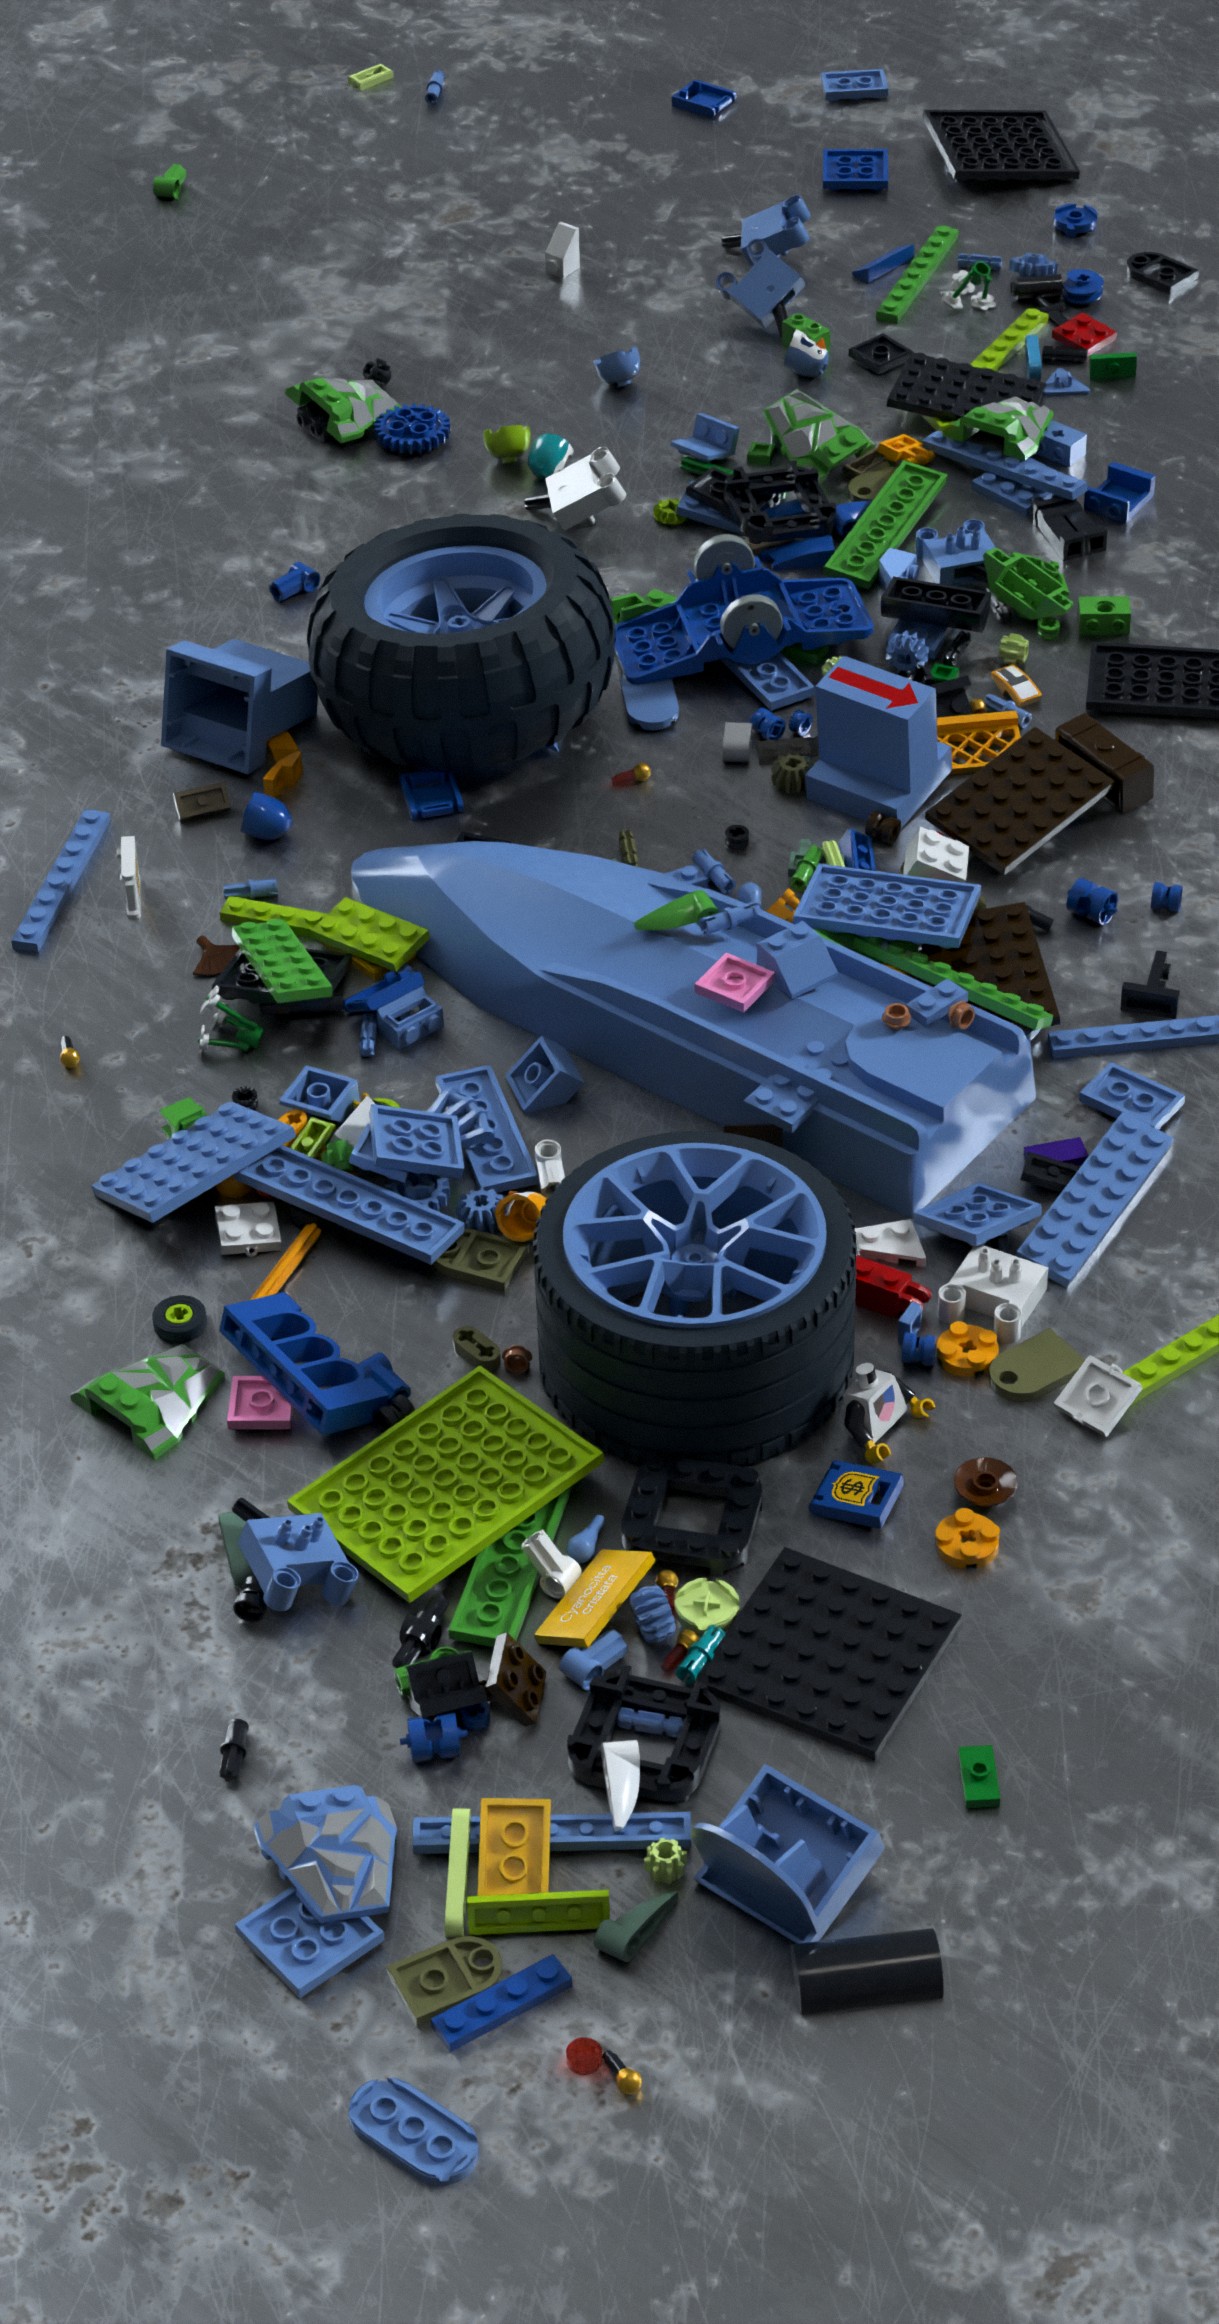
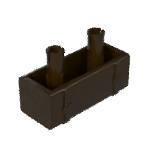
M1083 713L1056 728L1055 740L1115 781L1114 789L1103 796V798L1122 813H1127L1154 797V765L1145 759V756L1140 752H1136L1104 728L1099 721Z

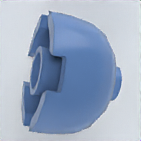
M631 347L630 351L625 353L620 350L600 357L601 360H594L599 377L608 384H617L618 388L632 384L630 379L637 376L641 366L637 347Z

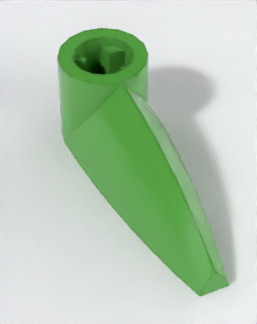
M697 890L643 916L634 922V928L636 930H664L692 923L700 926V918L717 914L719 911L705 891Z

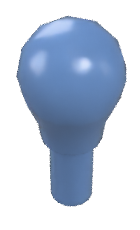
M752 882L742 884L738 889L739 901L746 904L752 902L756 908H762V893L759 886Z
M595 1515L587 1528H584L568 1541L566 1547L567 1555L577 1563H586L593 1557L598 1539L597 1535L605 1524L603 1516Z

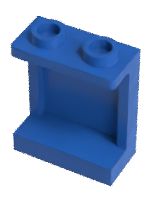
M1112 462L1108 465L1107 479L1097 489L1088 487V491L1084 493V510L1127 523L1154 496L1156 475Z

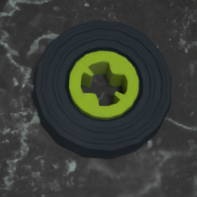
M177 1295L166 1298L155 1306L152 1313L154 1331L161 1339L173 1343L189 1342L198 1338L204 1332L207 1325L205 1306L200 1300L192 1296Z

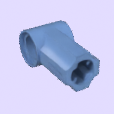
M614 1629L612 1631L607 1630L595 1639L589 1648L580 1649L579 1647H573L565 1653L560 1662V1671L584 1690H590L589 1684L595 1675L600 1678L603 1676L604 1670L628 1653L627 1644Z

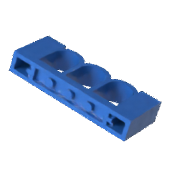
M285 1292L224 1306L219 1332L322 1436L373 1423V1412L381 1406H387L389 1394L372 1377L365 1379V1372L358 1364L345 1358H339L340 1347L329 1337L315 1334L316 1324L313 1319L301 1313L302 1308ZM283 1338V1339L271 1341V1339ZM308 1362L300 1365H295V1363ZM324 1386H334L323 1390L319 1389L320 1387Z

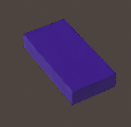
M1080 1137L1024 1147L1023 1154L1025 1159L1028 1152H1032L1075 1166L1082 1165L1089 1156Z

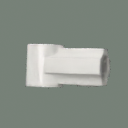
M542 1140L535 1146V1169L538 1173L541 1195L547 1198L553 1194L554 1188L561 1184V1181L565 1178L561 1160V1146L553 1140Z
M544 1530L535 1532L521 1544V1549L542 1575L540 1586L547 1595L553 1598H562L582 1574L579 1564L569 1556H562Z

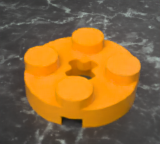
M962 1321L954 1322L950 1325V1329L944 1331L938 1338L937 1359L939 1358L942 1361V1367L946 1371L957 1376L973 1377L975 1372L984 1370V1373L989 1372L990 1364L998 1356L999 1352L997 1334L992 1330H986L976 1325H967ZM963 1349H972L968 1353L963 1352Z
M958 1509L955 1514L946 1517L938 1524L935 1532L936 1551L944 1562L953 1567L966 1569V1564H977L976 1568L983 1567L992 1562L998 1554L1000 1529L990 1519L974 1513L971 1509ZM962 1538H971L974 1542L966 1541L963 1543L961 1540Z

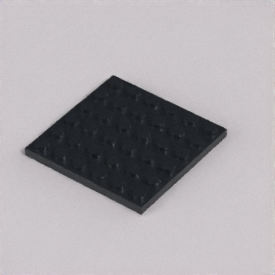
M923 110L922 118L954 179L959 181H966L967 179H977L980 181L988 179H998L1001 181L1009 179H1019L1021 181H1028L1030 179H1040L1042 181H1049L1050 179H1060L1062 181L1079 179L1080 170L1046 110Z
M784 1547L725 1633V1637L722 1638L714 1650L713 1659L711 1661L708 1660L696 1676L694 1685L696 1681L708 1685V1691L719 1699L875 1761L962 1624V1614Z

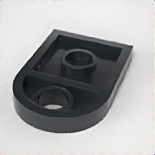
M1156 252L1137 253L1127 260L1126 272L1132 279L1169 295L1196 280L1199 275L1198 269Z

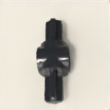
M438 1593L436 1596H432L423 1611H418L415 1615L408 1614L399 1635L402 1645L392 1660L393 1667L399 1668L413 1664L418 1655H424L427 1651L433 1652L437 1648L442 1635L440 1620L449 1607V1600L444 1598L443 1594Z

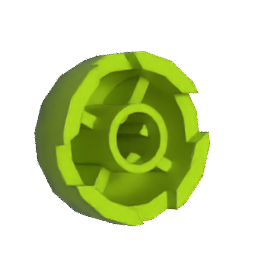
M523 425L502 426L497 432L493 433L491 429L484 430L483 439L486 450L492 457L503 459L504 464L517 462V457L524 455L529 449L531 443L530 426H525L524 428Z

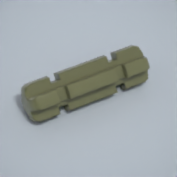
M629 829L627 831L621 830L619 832V844L621 845L623 863L639 867L633 832Z

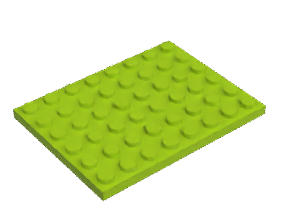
M479 1365L286 1501L288 1509L295 1515L322 1513L342 1551L403 1599L411 1603L605 1462L602 1451Z

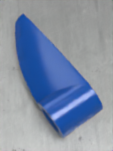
M872 501L836 505L833 529L841 537H846Z

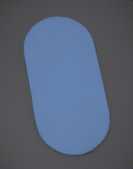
M625 674L621 676L622 697L627 718L634 726L635 723L639 724L640 728L645 730H661L671 726L672 721H677L679 706L672 678L644 684H632L627 681Z
M387 2078V2081L378 2082V2079H375L360 2086L351 2097L349 2122L354 2134L418 2180L435 2186L451 2185L466 2178L475 2168L479 2158V2145L473 2128L409 2083L397 2078Z

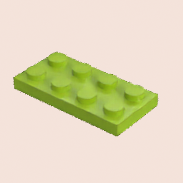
M344 897L311 929L313 939L395 972L430 939L428 929L347 897Z

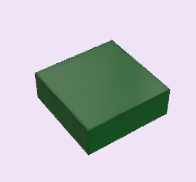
M936 663L930 671L935 679L933 684L952 680L959 676V668Z

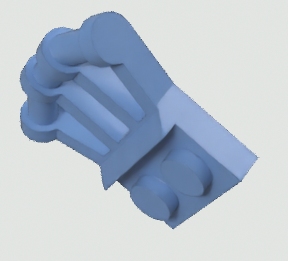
M444 1088L427 1111L453 1115L458 1118L467 1114L458 1121L462 1149L479 1142L487 1144L495 1138L493 1129L489 1127L487 1121L488 1113L482 1107L477 1106V1101L472 1096L457 1094L455 1089ZM454 1104V1106L443 1113L447 1106ZM474 1125H477V1128H478V1129H476V1130H474V1131H471V1132H469V1133L464 1134L466 1131H468V1130H469L470 1128H472Z

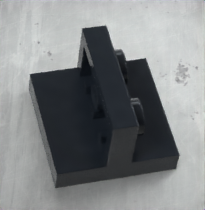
M968 675L929 685L936 689L937 718L973 714L965 692L971 686Z
M471 1650L405 1667L411 1695L408 1696L410 1708L422 1718L488 1701L485 1687L479 1683Z

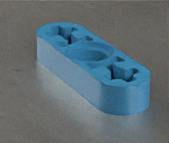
M1025 335L1028 379L1041 380V356L1038 335Z

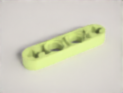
M453 1808L445 1910V1938L464 1936L471 1835V1809Z

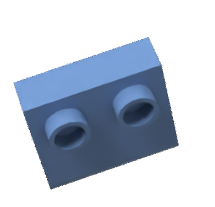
M767 1764L762 1767L719 1827L699 1822L691 1830V1837L704 1862L693 1880L796 1944L820 1941L885 1850L879 1831Z

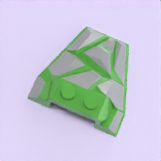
M315 378L285 390V395L298 406L315 401L329 414L327 432L340 443L362 437L364 430L368 427L370 430H373L376 418H380V413L386 414V409L393 411L394 406L401 408L373 380L346 381L341 378Z
M798 389L765 408L762 412L774 438H779L782 444L780 450L783 456L787 455L790 461H797V466L809 470L814 467L819 472V484L826 480L830 470L853 455L858 458L876 447V444L861 428Z
M1015 396L998 403L993 402L974 408L944 429L942 436L964 442L979 430L1005 437L1004 455L1025 461L1038 451L1039 441L1043 440L1044 431L1048 430L1054 418V412L1046 406L1039 407L1034 402L1028 403Z
M180 1344L95 1377L70 1394V1397L74 1403L91 1415L103 1407L131 1427L133 1445L155 1460L180 1441L183 1437L182 1429L187 1422H194L197 1417L196 1410L201 1403L207 1404L225 1379V1372L186 1345Z

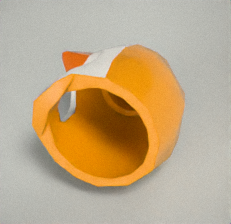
M512 1190L509 1191V1195L499 1200L495 1209L498 1228L504 1236L512 1241H533L536 1221L540 1217L541 1208L546 1205L545 1201L547 1198L537 1192L519 1193ZM508 1203H510L509 1209L506 1215H504L505 1207Z

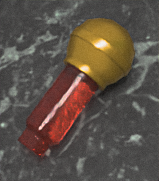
M977 698L970 701L969 704L973 714L985 713L986 704L983 700Z
M638 763L632 770L615 774V776L611 777L613 785H619L635 779L645 781L650 777L651 770L646 763Z
M664 1570L658 1574L656 1585L664 1591L673 1614L675 1609L674 1591L679 1580L676 1573Z
M683 1630L678 1634L676 1646L661 1665L663 1671L669 1673L671 1669H674L685 1654H688L689 1647L694 1642L699 1641L694 1631Z

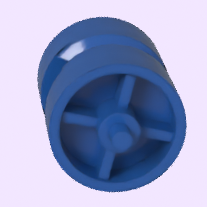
M1080 878L1067 892V910L1081 917L1087 915V919L1100 925H1105L1112 918L1113 914L1117 913L1118 894L1103 886L1098 888L1096 883Z
M455 1712L437 1714L434 1720L431 1721L427 1717L408 1718V1734H406V1738L400 1739V1745H407V1748L411 1749L413 1763L430 1761L436 1754L441 1759L459 1757V1741H462L461 1737L468 1736L467 1729L460 1730V1727H457Z

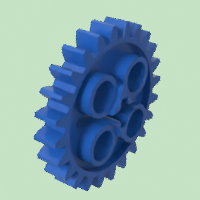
M415 403L411 407H408L406 404H403V408L394 406L393 411L386 409V414L380 413V418H376V423H374L375 439L378 440V444H383L384 448L391 447L392 452L400 449V453L408 450L410 454L414 450H417L419 453H422V449L431 451V446L438 448L439 443H445V439H449V433H451L450 418L447 417L446 412L441 413L440 408L434 410L433 405L425 408V404L416 407Z

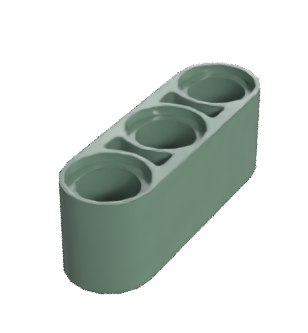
M230 1511L218 1514L233 1585L235 1589L241 1588L245 1578L255 1575L238 1545L246 1522Z

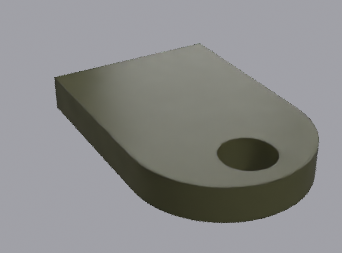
M886 460L853 478L848 485L849 499L852 502L873 501L900 464Z
M465 1228V1232L450 1246L454 1249L445 1251L433 1262V1265L440 1273L446 1276L505 1292L527 1257L529 1246L519 1241H512L508 1238Z
M1048 1328L996 1356L990 1364L989 1383L993 1391L1004 1399L1014 1402H1029L1069 1383L1085 1359L1051 1328ZM1003 1380H1012V1381H1014L1015 1383H1013V1384H1005V1383H1002L1001 1381H1003Z
M461 1936L450 1939L386 1966L387 1975L416 2027L430 2022L435 2016L501 1982L503 1972L501 1956L496 1947L487 1940L475 1936ZM481 1958L492 1961L486 1967H478L474 1964L476 1960Z

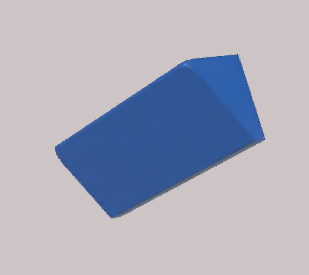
M914 244L898 247L853 271L852 275L869 283L914 258L915 246Z
M849 828L839 841L840 854H845V867L876 871L872 838Z

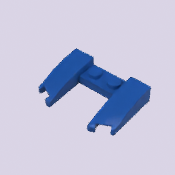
M798 499L764 510L769 518L806 514ZM832 536L803 538L804 540L777 546L760 552V560L762 562L774 560L775 562L772 564L773 571L824 567L835 552Z

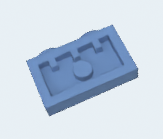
M699 413L696 415L692 437L673 440L670 446L678 449V452L681 454L696 456L697 460L701 462H711L713 459L723 460L724 457L735 455L740 427L704 413Z

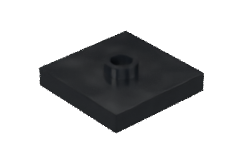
M882 333L848 349V356L875 373L881 374L907 362L911 352L914 353V351Z

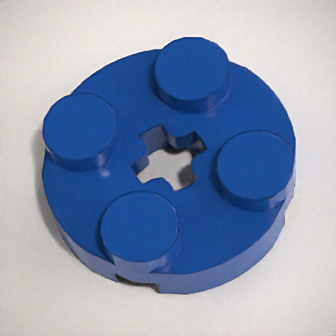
M1065 204L1055 210L1053 225L1057 229L1064 231L1068 237H1076L1078 233L1092 232L1097 227V211L1088 205H1084L1083 208H1076L1077 204Z

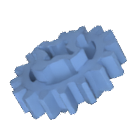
M1025 253L1020 258H1010L1009 271L1020 274V277L1057 274L1058 263L1048 261V256Z
M410 1171L405 1183L389 1179V1184L385 1186L389 1191L440 1212L439 1206L446 1207L447 1199H450L448 1178L432 1174H416Z

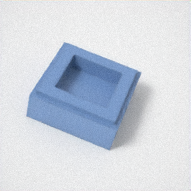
M911 1302L899 1319L898 1343L903 1344L905 1332L917 1335L921 1329L922 1305Z

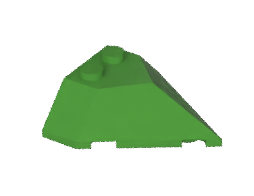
M992 548L984 553L983 560L990 591L996 595L995 597L1003 604H1009L1016 609L1015 612L1020 617L1034 620L1063 615L1074 607L1073 601L1067 598L1069 590L1063 574L1058 573L1060 567L1058 562L1051 561L1048 563L1041 558L1011 552L1010 555H1007L998 548Z

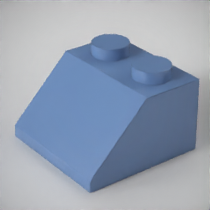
M804 921L757 943V965L774 971L775 982L773 984L791 999L838 977V971L821 936Z
M542 1035L505 1075L523 1111L526 1113L565 1104L584 1084L566 1048Z
M306 1065L280 1098L279 1105L344 1123L354 1111L353 1101L359 1102L358 1080Z

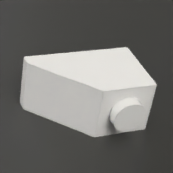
M564 222L558 223L545 252L547 273L564 279L580 268L579 228Z

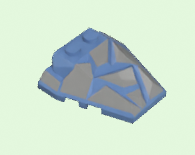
M358 1785L289 1794L284 1798L279 1810L267 1812L254 1823V1832L261 1854L267 1861L272 1859L278 1865L279 1875L284 1881L290 1880L297 1888L296 1896L319 1923L389 1913L397 1826L387 1802L377 1796L366 1797L362 1787Z

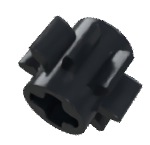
M377 358L376 362L371 360L363 368L364 380H373L378 386H385L391 379L392 373L389 370L391 367L380 358Z

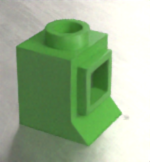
M636 592L610 599L613 609L614 626L650 611L649 604Z
M190 1097L159 1110L160 1115L168 1123L161 1127L162 1132L168 1139L175 1132L186 1130L194 1125L197 1119L207 1116L204 1108L201 1105L198 1106Z

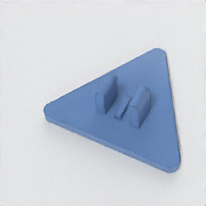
M1057 368L1045 382L1046 389L1043 396L1089 394L1090 389L1074 378L1070 372Z

